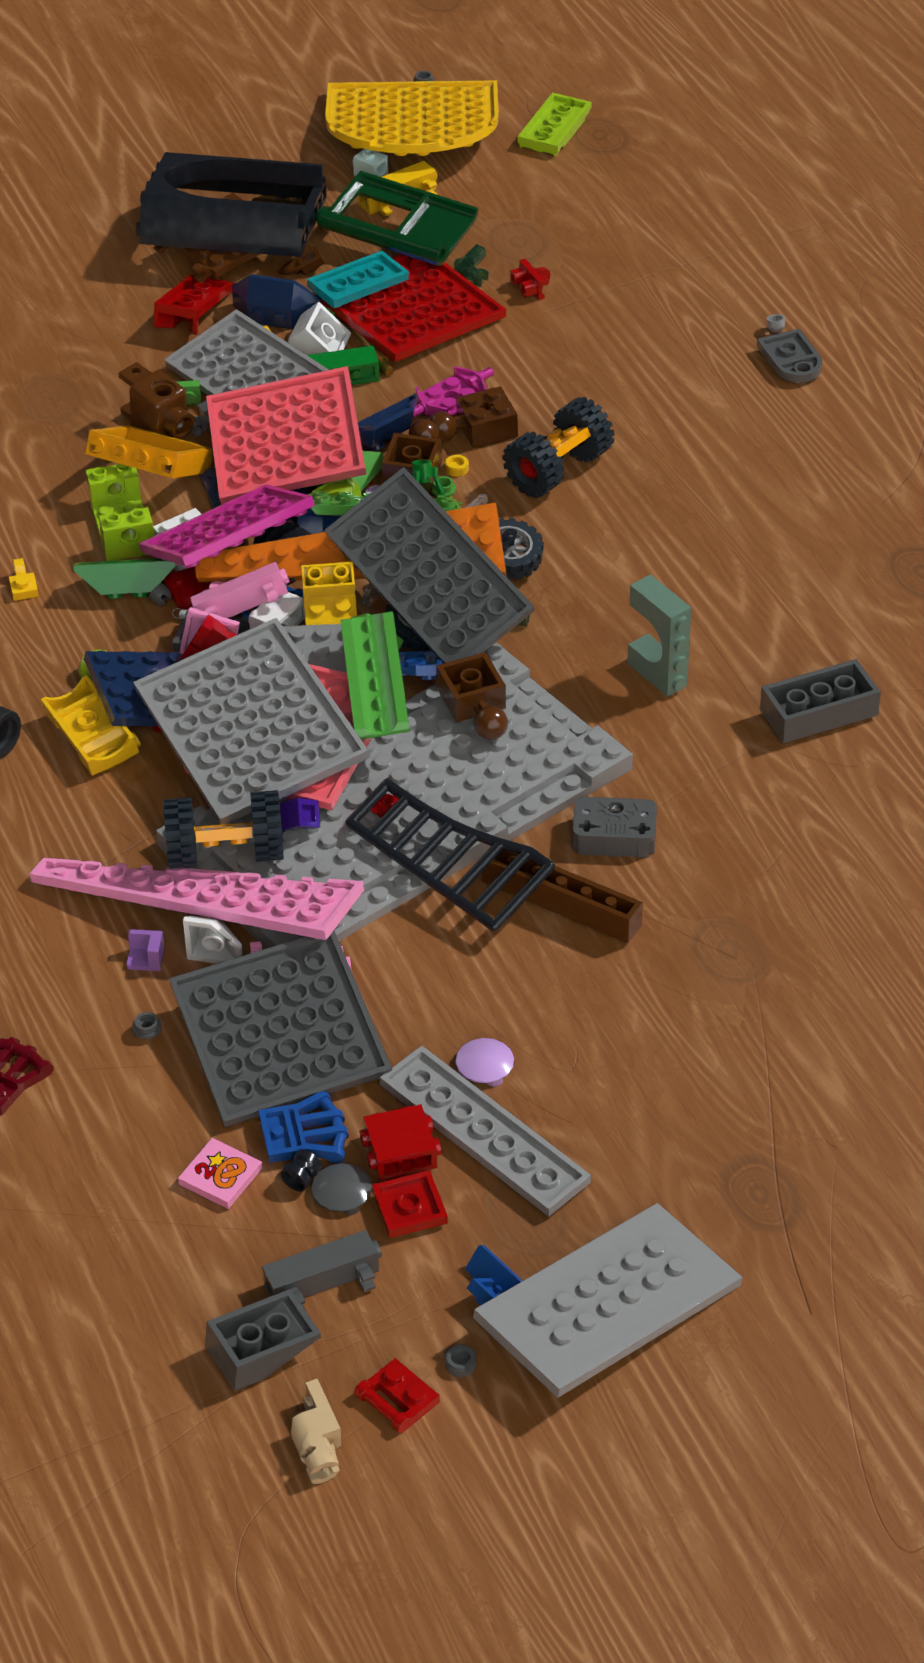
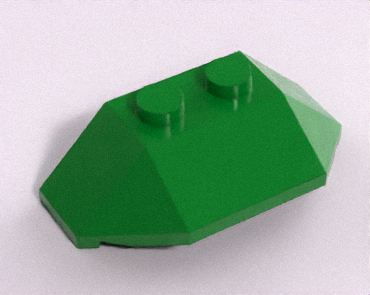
M160 558L79 562L74 564V571L101 595H107L109 599L122 598V594L133 593V597H146L148 592H152L176 564Z

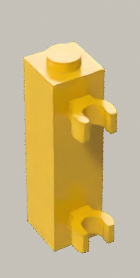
M425 161L382 176L383 178L438 195L434 191L437 189V172L435 168ZM358 196V205L369 215L379 211L383 216L393 214V211L390 209L392 205L364 196Z

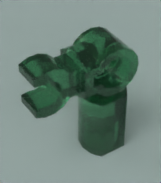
M476 244L462 258L454 261L453 269L479 287L482 286L483 279H489V272L487 270L476 268L486 257L485 248Z

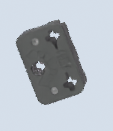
M578 798L574 804L573 851H578L580 855L649 857V854H654L656 803L648 799Z

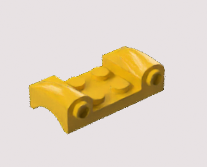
M87 675L82 677L78 685L69 693L60 697L41 698L46 715L56 728H60L78 752L81 762L92 776L113 768L139 753L138 747L141 746L137 735L134 732L131 733L126 726H112L96 687Z

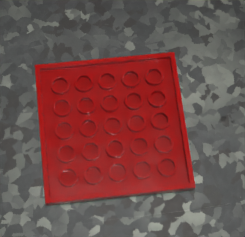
M402 254L392 257V259L409 271V280L333 308L321 298V303L333 311L335 315L394 362L506 317V308L444 262L441 266H436Z

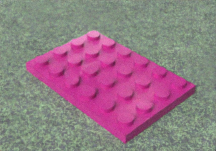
M265 484L139 543V546L144 554L190 568L200 563L199 560L205 557H214L221 554V550L228 546L235 547L242 544L243 539L249 536L256 537L263 534L266 528L283 525L286 523V519L292 516L298 517L306 514L307 509L315 506L310 495Z

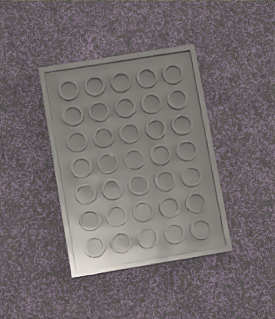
M277 618L133 682L138 695L220 824H228L252 813L250 792L278 790L280 800L370 758L369 750Z

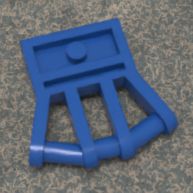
M321 1091L297 1104L258 1110L269 1163L290 1160L300 1149H306L318 1158L327 1159L334 1164L344 1161L345 1151L343 1148L349 1133L347 1127L343 1125L345 1121L343 1111L337 1109L331 1102L332 1098L328 1092ZM316 1108L323 1110L322 1112L306 1114ZM326 1124L331 1126L307 1131L302 1129ZM328 1140L333 1141L332 1146L312 1144Z

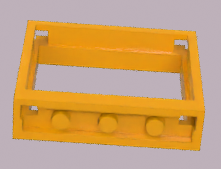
M130 425L89 430L85 452L86 455L169 478L203 474L205 470L211 468L214 455L213 448ZM166 465H172L171 473L165 472Z

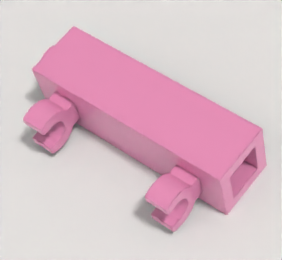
M274 562L191 597V602L195 609L229 618L269 601V603L279 600L280 596L288 593L286 584L290 583L285 569H279L277 563Z

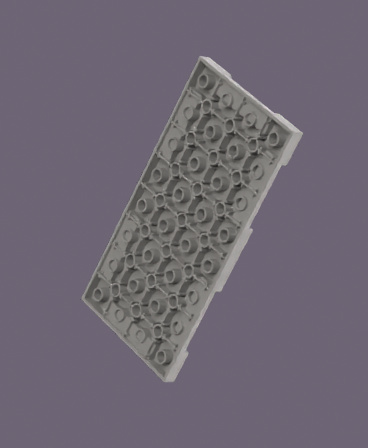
M495 643L484 652L487 653L506 685V709H503L508 718V728L502 737L496 740H486L480 737L474 728V718L456 723L437 690V684L406 700L410 732L371 739L367 746L370 758L358 763L333 810L319 807L320 828H294L282 831L283 860L256 862L254 833L252 832L253 838H247V843L232 845L230 840L219 841V846L202 847V842L196 843L197 867L187 868L259 873L261 878L267 879L275 877V875H286L287 880L301 881L302 877H313V882L327 883L328 879L363 881L364 891L334 929L338 940L341 941L431 888L345 825V820L384 779L392 780L416 798L458 822L511 841L571 806L578 798L588 796L632 770L633 753L601 727L591 728L532 680L529 668L498 643ZM282 798L279 800V803L286 802L289 800ZM199 806L193 810L195 828L196 826L220 825L211 808L206 811L202 806ZM407 806L379 837L391 844L416 818L419 812ZM370 810L359 822L368 829H371L381 818ZM252 813L228 824L252 822ZM429 819L402 847L400 852L411 859L442 825ZM165 826L156 830L157 844L167 854ZM452 831L420 866L432 873L465 836ZM477 841L441 881L479 860L491 846ZM240 924L255 940L261 941L265 949L306 937Z

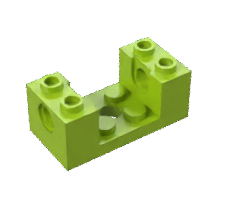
M117 464L86 470L89 501L106 561L147 555L141 552L139 543L154 537V529L149 508H144L142 504L137 469Z

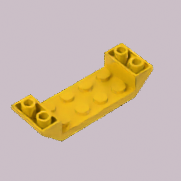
M353 562L301 565L306 625L341 624L340 620L357 616Z

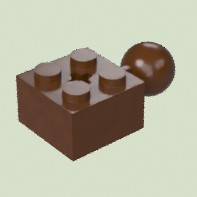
M501 386L456 397L457 416L455 417L443 411L436 412L429 417V420L433 421L439 430L441 442L451 440L459 429L464 431L473 448L518 437L517 413Z
M420 419L411 425L409 435L393 434L382 462L383 483L403 467L413 476L412 462L416 460H431L432 467H438L439 471L442 463L441 439H439V430L433 421ZM430 477V482L419 484L430 493L434 479Z
M483 652L436 665L437 690L456 723L474 718V728L480 737L486 740H496L502 737L508 728V718L503 709H506V685L487 653Z

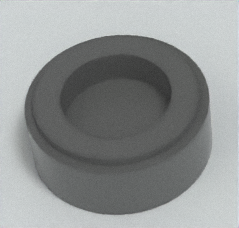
M455 1345L446 1352L445 1368L449 1374L455 1377H467L475 1371L477 1356L471 1347Z

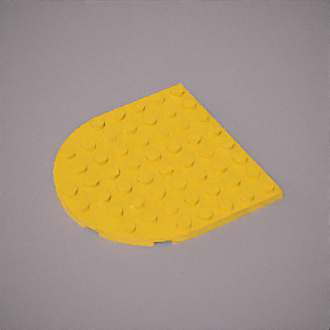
M497 80L328 83L325 112L326 127L335 138L351 145L352 148L394 153L396 156H405L407 153L426 156L429 155V152L473 146V143L490 135L498 125Z

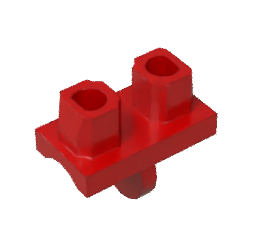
M526 259L519 260V268L510 271V281L514 286L520 284L521 294L525 298L534 295L538 301L545 299L542 287L549 284L550 271L546 267L534 268Z

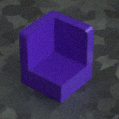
M297 798L279 803L282 831L294 828H320L318 800Z

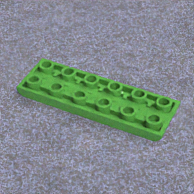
M315 491L313 495H310L315 504L311 509L317 515H344L370 493H363V497L353 496V493L339 492L338 496H329L328 492ZM438 495L437 499H434L444 511L461 509L456 499H452V496Z
M393 611L374 614L368 617L340 620L355 732L361 740L410 732Z

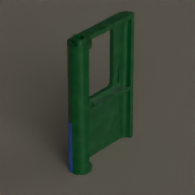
M360 170L331 207L324 206L317 211L315 220L319 228L441 266L476 221L479 208ZM357 196H364L410 211L396 231L342 215Z

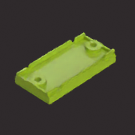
M552 92L518 135L520 148L526 147L534 151L546 152L556 156L561 147L564 148L583 124L592 108V102Z

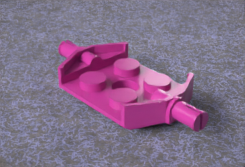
M455 366L454 375L422 392H419V387L417 386L418 405H416L413 418L422 413L424 415H432L440 411L447 412L452 416L457 414L456 397L486 390L484 380L494 376L493 369L487 367L480 372Z

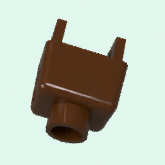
M138 362L119 372V379L131 386L129 390L130 402L120 407L121 414L131 420V426L177 439L185 438L190 433L195 420L194 416L187 412L186 390L162 370L158 369L152 373Z

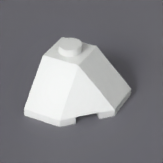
M200 916L184 917L183 926L188 960L218 964L243 956L242 944L222 920Z

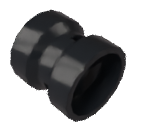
M300 1149L293 1156L292 1163L287 1164L281 1171V1178L291 1189L303 1192L309 1186L310 1178L315 1177L320 1172L322 1163L312 1152Z

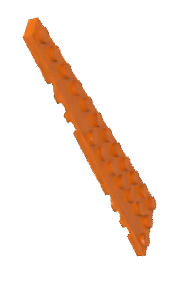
M496 503L445 511L501 572L507 576ZM325 532L224 549L217 556L205 557L199 560L200 563L195 566L198 582H223L233 580L276 562L279 569H285L288 578L302 580L301 565L350 561L327 537ZM353 565L354 578L366 579Z

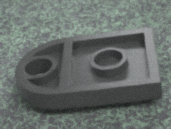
M800 329L757 339V348L777 375L784 380L802 383L814 380L820 375L822 358Z

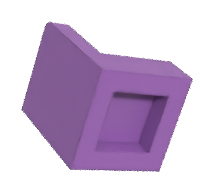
M129 930L130 950L127 969L161 971L165 951L163 931Z

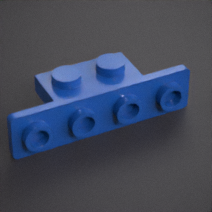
M485 1245L477 1247L466 1266V1271L474 1277L467 1289L475 1296V1301L479 1305H483L523 1281Z

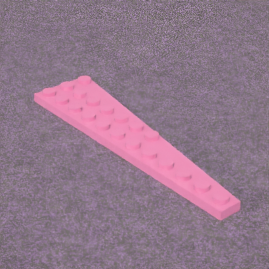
M43 858L30 872L32 883L322 940L328 939L364 891L363 881L328 879L327 883L313 882V877H302L301 881L287 880L286 875H275V877L267 879L261 878L259 873L219 870L169 869L167 867L166 871L153 870V867L150 865H142L140 869L127 868V864L116 863L110 867H104L101 862L55 858Z

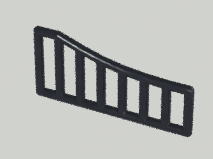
M384 779L345 820V825L493 932L498 931L555 869V863L533 847L506 840L458 822L416 798L390 779ZM387 792L397 797L399 800L371 829H368L359 822ZM407 806L418 811L419 814L391 844L379 837ZM429 819L442 825L411 859L400 852L402 847ZM452 831L465 836L432 873L420 866ZM477 841L490 845L491 847L453 888H450L441 881ZM503 850L518 854L474 903H471L462 896L463 892ZM529 859L541 867L495 918L482 911Z

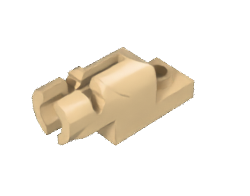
M317 1378L305 1382L306 1396L302 1397L306 1411L293 1417L291 1438L301 1461L307 1466L306 1471L313 1484L327 1482L339 1473L338 1465L340 1464L337 1460L335 1449L342 1447L341 1428Z

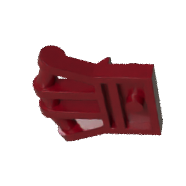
M14 1037L9 1039L0 1038V1050H2L0 1052V1071L15 1054L20 1056L5 1074L0 1072V1115H3L24 1090L47 1078L54 1070L51 1062L44 1060L37 1053L36 1047L29 1044L24 1046L20 1044V1040ZM30 1063L35 1067L33 1071L17 1079Z

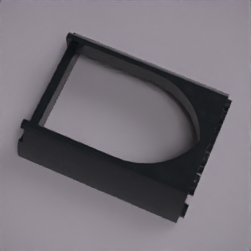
M165 152L161 161L157 162L156 170L152 172L150 181L146 182L145 190L141 191L140 221L136 224V234L140 235V244L301 257L316 224L317 211L323 208L327 199L326 178L323 176L324 166L323 164ZM176 188L306 198L308 200L305 205L210 198L189 194Z

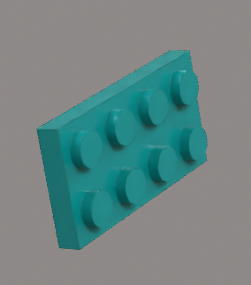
M379 251L308 278L307 287L330 306L336 308L409 280V271L386 253Z

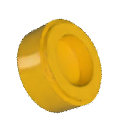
M451 455L444 462L445 472L450 476L460 477L469 471V461L462 455Z

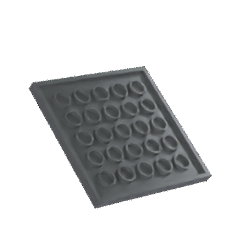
M335 931L331 933L327 940L303 937L169 978L170 987L224 1127L259 1117L258 1110L297 1104L321 1091L332 1094L379 1079L386 1072L392 1071L388 1057Z

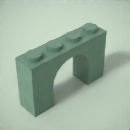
M650 574L630 585L629 605L653 625L658 633L661 644L650 634H646L629 643L628 664L668 697L677 691H681L688 685L691 607Z

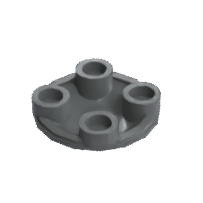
M340 1163L330 1165L321 1170L313 1179L311 1189L314 1203L316 1206L324 1207L330 1211L354 1215L359 1212L360 1206L371 1195L372 1183L370 1177L363 1169L353 1164Z

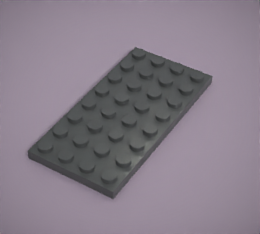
M404 467L324 530L327 537L350 562H353L358 571L431 651L442 660L443 664L483 653L535 611L534 606Z

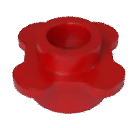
M385 794L371 809V812L382 818L399 799L394 795Z

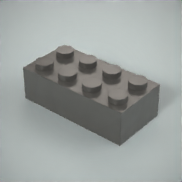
M854 659L762 686L760 711L782 743H787L877 716L879 713L881 691L858 660Z

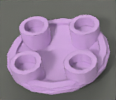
M489 1038L471 1040L461 1047L456 1057L458 1073L462 1077L477 1083H487L492 1087L503 1083V1078L512 1070L514 1063L511 1049L503 1042Z

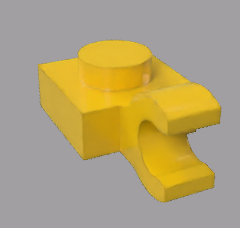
M23 558L13 559L16 576L9 577L13 600L39 597L34 572L26 574Z

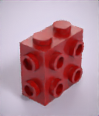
M422 1104L363 1117L364 1129L359 1130L363 1148L368 1147L369 1152H367L368 1165L370 1170H376L379 1181L437 1168V1156L441 1155V1146L438 1137L433 1138L432 1136L434 1132L433 1122L430 1115L425 1116Z

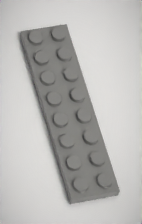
M419 1047L395 1065L392 1071L386 1072L380 1077V1085L406 1106L422 1104L425 1116H431L434 1128L548 1217L591 1183V1175L425 1047Z

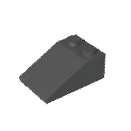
M289 1289L207 1321L205 1347L233 1390L236 1391L269 1376L321 1338V1333L292 1290Z

